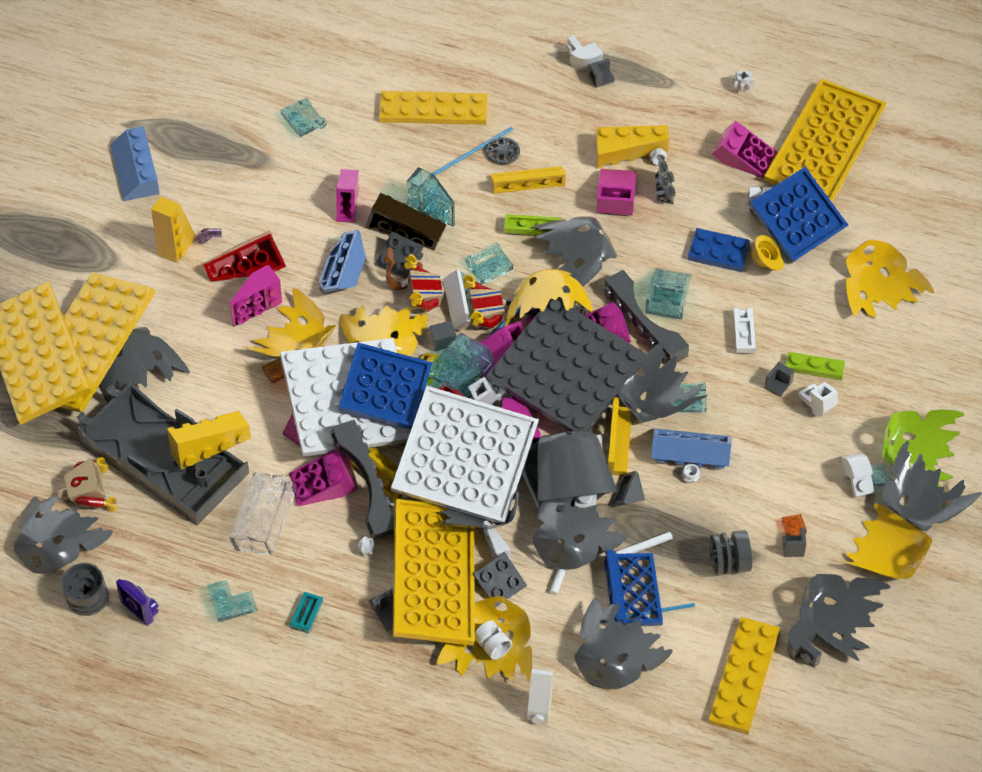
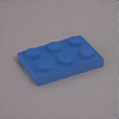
M696 228L688 260L742 272L750 239Z

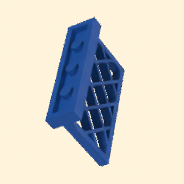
M607 550L604 566L610 605L620 604L614 621H621L623 625H627L640 619V626L663 625L653 553L615 554V550ZM618 560H626L630 563V566L624 569L619 565ZM649 560V566L645 569L638 564V561ZM633 567L642 572L637 578L629 572ZM625 575L633 581L629 586L621 582ZM644 575L652 580L649 586L640 581ZM635 584L644 589L640 595L631 589ZM647 592L654 597V601L651 604L642 598ZM627 593L636 598L631 604L624 599ZM638 601L647 607L643 612L634 607ZM631 610L638 617L627 620L626 614ZM651 610L657 614V619H650L645 614Z

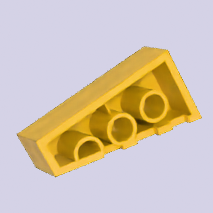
M668 125L596 127L597 169L603 168L606 164H619V161L628 159L629 161H634L642 156L650 157V153L657 148H661L668 153Z
M160 196L151 208L158 255L178 263L186 255L187 249L196 236L181 205Z

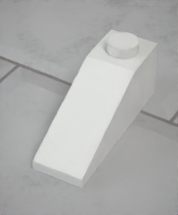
M532 669L527 721L535 724H548L552 704L553 672Z

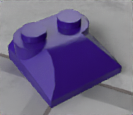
M118 579L116 585L120 602L145 625L149 626L154 621L153 617L159 612L158 603L153 598L148 597L141 587L136 586L130 581Z

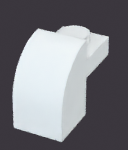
M575 36L568 38L566 49L570 55V65L574 68L588 71L589 64L603 60V52L595 42L582 47Z
M485 377L468 386L476 401L496 407L503 404L502 399L510 395V393L499 386L489 382Z
M826 382L818 387L813 383L799 392V398L812 408V414L815 416H822L838 405V392Z
M856 453L841 457L844 474L850 477L854 497L874 493L871 477L873 471L866 455Z

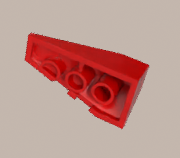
M270 230L203 264L210 281L250 277L253 272L267 265L274 272L286 267Z

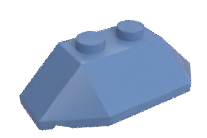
M359 230L343 233L341 240L336 243L329 253L318 283L325 293L356 286L366 258Z

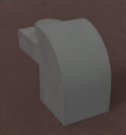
M803 618L790 629L787 651L793 660L800 656L806 664H810L815 668L820 663L822 655L812 645L816 640L817 629Z

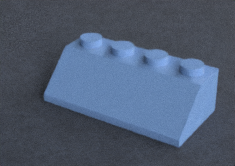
M144 126L125 130L110 145L123 200L128 201L160 194Z
M654 428L651 458L655 459L656 462L662 463L666 462V460H672L675 464L684 465L686 462H691L699 467L710 464L714 468L724 469L725 466L729 467L732 436Z

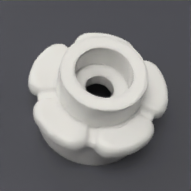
M657 148L650 153V161L655 165H658V155H660L663 161L667 159L666 151L661 148Z
M688 464L681 471V476L687 482H696L700 478V470L696 465Z
M366 536L359 540L358 550L363 553V556L372 554L374 551L373 539Z

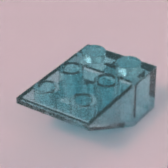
M418 167L406 181L407 204L428 216L440 220L444 224L454 227L455 202L434 174Z
M655 268L649 285L645 313L682 320L692 274Z
M461 332L432 363L429 377L454 390L482 375L494 362V358L487 346Z

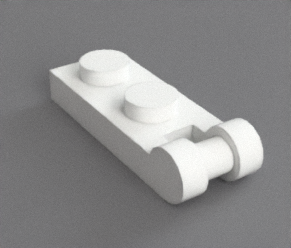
M733 308L736 353H755L753 308H746V310Z

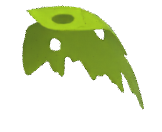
M931 410L926 414L924 421L916 411L893 413L885 429L882 453L884 460L893 465L900 448L908 441V452L911 453L909 462L914 464L919 454H922L925 468L936 471L937 469L933 467V465H938L936 459L955 455L949 450L947 442L954 440V437L960 434L959 431H949L940 428L956 423L955 419L963 417L964 413L956 410ZM889 429V437L887 440V431ZM912 433L916 437L912 440H905L903 434ZM891 439L894 441L893 445H890ZM941 471L939 480L948 481L953 478L952 475Z

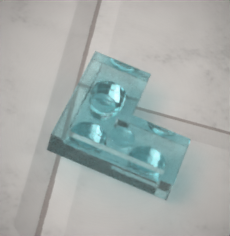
M227 580L207 585L218 622L257 612L252 591L232 596Z

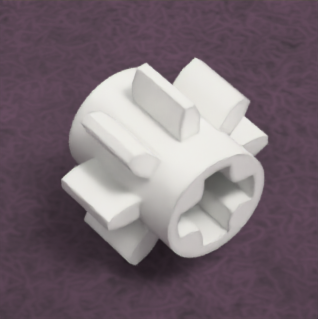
M741 70L739 72L736 71L731 83L734 84L733 89L745 92L747 90L750 91V86H753L754 79H752V73Z

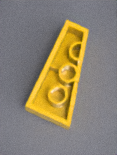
M239 411L216 416L215 420L211 421L203 419L200 420L199 424L195 425L187 423L183 424L182 428H167L170 453L181 470L251 439L250 425Z

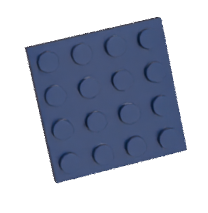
M803 167L748 204L791 263L848 226V223L806 167Z
M358 342L338 410L411 430L424 395L432 362Z

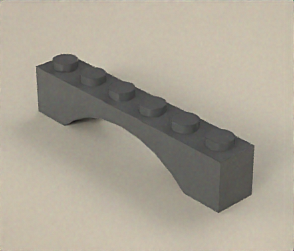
M624 270L605 279V295L614 301L616 306L625 314L628 322L636 327L639 335L644 336L648 345L653 348L658 343L665 341L662 351L666 354L662 361L667 363L673 356H676L675 363L688 357L689 345L678 332L658 326L643 314L635 299L634 281Z
M354 419L333 426L330 434L337 451L346 455L354 462L366 481L369 492V509L365 523L371 538L374 540L394 533L395 514L392 515L390 511V500L383 493V482L376 475L377 468L375 462L370 460L368 455L370 450L368 444L363 442L361 437L363 433L360 425H357Z

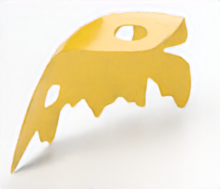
M867 240L847 256L846 264L851 277L846 278V291L852 314L855 317L861 308H864L869 316L876 318L873 301L879 303L883 300L895 310H897V304L901 302V299L917 303L918 300L909 287L917 289L922 294L925 290L932 294L934 293L932 285L918 269H911L905 272L907 259L890 243L879 240ZM867 246H874L872 253L864 254V249ZM872 261L871 266H867L866 263ZM886 267L890 276H884L880 273V269ZM860 291L866 293L867 299L863 300L860 297Z
M545 269L529 275L514 292V295L517 294V296L509 306L505 326H508L510 319L515 316L516 310L520 305V318H522L532 307L535 309L540 308L543 312L549 300H557L558 297L562 298L567 311L574 307V301H577L591 312L593 308L580 282L569 276L572 273L559 269ZM568 286L570 293H564L562 287Z
M293 288L292 294L295 307L286 305L278 307V310L287 316L291 323H285V328L267 326L269 337L253 340L268 348L256 346L243 347L275 357H280V353L285 351L323 347L336 325L324 327L325 316L307 295ZM300 316L305 317L308 321L306 325L298 322Z
M364 305L357 309L355 316L341 314L339 317L342 331L350 343L392 338L390 335L393 331H398L399 336L397 339H394L397 353L411 356L417 347V340L413 332L423 335L428 320L426 313L422 316L417 314L413 319L409 320L410 307L396 312L390 309L388 305L385 306L379 315L372 314L371 317L367 316ZM364 320L366 323L363 327L358 325V322Z
M501 596L478 601L475 603V632L482 624L494 621L503 633L506 634L507 631H513L510 650L503 657L493 660L476 640L471 653L465 652L467 645L446 643L437 660L438 665L458 660L457 671L463 676L470 662L476 659L477 664L484 662L488 679L493 674H498L502 671L504 676L508 677L510 681L514 680V672L518 663L521 675L526 674L527 680H530L533 663L532 648L530 646L524 647L531 636V626L527 613L518 605ZM502 602L507 606V609L500 611L495 607V603ZM498 618L505 619L504 623H499Z

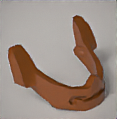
M389 247L384 256V262L387 263V285L397 291L408 288V277L403 281H396L390 276L395 260H393V249ZM417 262V264L423 268L422 263Z

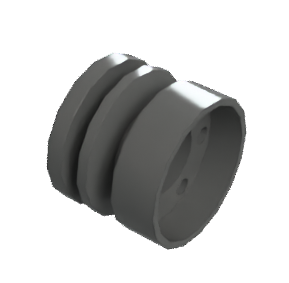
M746 530L732 531L730 541L725 532L720 534V539L717 533L711 534L709 553L714 572L717 576L723 574V568L726 574H730L732 565H734L737 573L750 572L752 570V551Z
M79 563L70 567L62 577L61 586L67 603L74 613L81 616H91L99 613L106 606L109 592L102 571L97 566L90 563Z

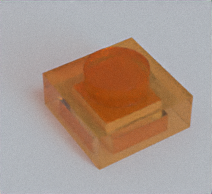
M279 358L262 366V371L272 384L285 378L282 362Z
M801 514L782 517L781 522L786 536H799L800 528H805L806 534L807 529Z

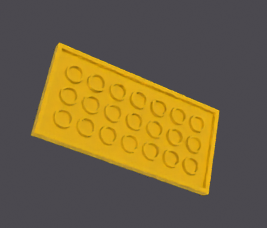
M821 78L765 174L764 181L777 185L803 167H806L833 203L884 112L887 102Z
M91 272L64 316L91 392L60 407L80 413L85 410L156 293L154 288Z
M49 281L0 303V370L20 424H24L91 392L53 287Z
M396 499L394 515L393 636L473 646L475 643L474 528L450 526L457 524L442 523V521L451 518L440 511L452 509L427 502Z

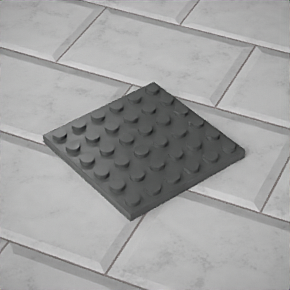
M550 299L543 312L540 310L487 374V379L568 431L590 430L614 400V397L619 394L647 359V354L577 310L570 308L567 311L561 300Z

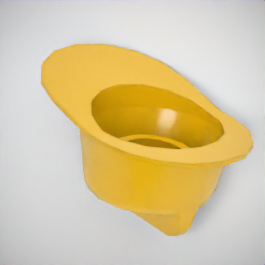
M766 235L758 236L752 249V258L760 268L768 267L775 271L782 270L784 263L775 241Z

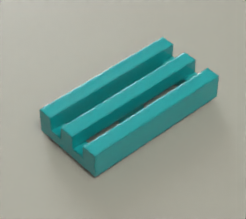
M304 591L290 622V628H297V631L304 630L305 633L309 634L323 603V597ZM307 598H310L300 623H297ZM315 600H317V602H316V604H315V606H314V609H313V611H312V613H311V615H310V618H309L307 624L304 625L305 622H306V620H307V618H308V615H309V613H310V611H311V609H312V606H313Z

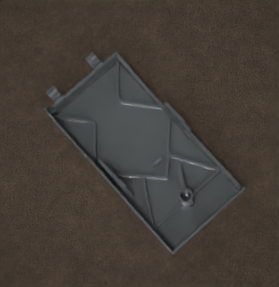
M132 382L122 391L117 390L111 384L106 391L113 399L93 418L87 417L83 411L77 416L80 423L85 425L84 427H77L81 445L98 457L105 458L106 462L197 526L249 474L248 462L244 463L227 450L181 470L171 456L167 428L174 427V429L182 428L183 424L190 423V425H195L198 423L178 409L174 410L176 419L159 408Z

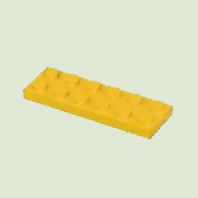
M381 91L379 122L486 125L487 93Z
M741 617L708 724L749 734L779 636L780 627Z

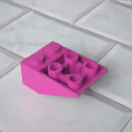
M735 120L724 130L711 155L727 166L764 178L778 152Z
M600 170L597 213L633 215L637 171Z
M269 265L253 272L231 300L230 310L233 327L243 324L247 320L259 316L263 312L282 303L280 279Z
M614 302L585 315L626 342H631L623 312Z
M521 321L501 328L468 350L481 378L485 377L487 379V374L525 330Z
M337 449L289 473L298 507L341 498L358 489L351 460L346 455L337 451Z

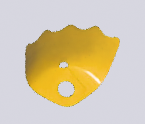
M875 503L874 507L878 513V519L863 522L868 530V534L865 537L854 538V542L859 548L857 553H846L854 562H843L888 577L909 579L915 574L923 561L933 539L886 507Z

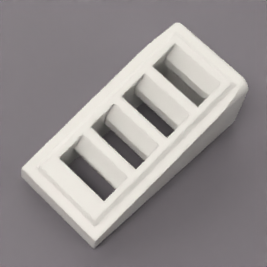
M483 521L484 525L491 526L488 521ZM483 528V535L493 559H496L503 553H506L509 559H511V549L494 528Z

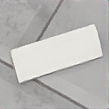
M456 270L444 277L443 283L454 330L468 327L470 316L461 272Z

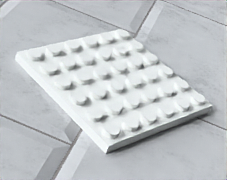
M394 338L359 342L397 353ZM357 343L280 353L303 457L326 454L336 450L330 434L332 427L354 419L356 424L360 425L363 433L361 437L363 442L368 444L369 448L407 443L410 429L338 410Z
M426 386L391 491L498 524H505L539 419Z

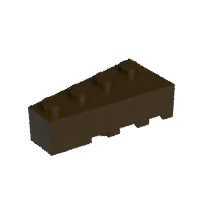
M380 192L371 209L365 228L369 230L372 227L379 229V233L385 235L387 232H394L425 248L435 250L447 225L438 219L426 215L422 211L410 207L406 203H401L391 196Z

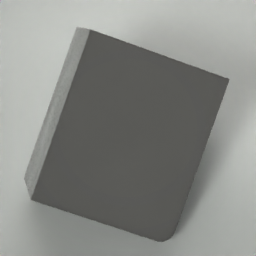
M609 58L589 64V77L596 88L615 82V78L610 71Z
M452 321L430 326L435 351L457 346V336Z
M778 362L766 376L764 388L781 397L792 384L794 371Z
M800 528L799 536H783L784 557H804L806 549L805 528Z

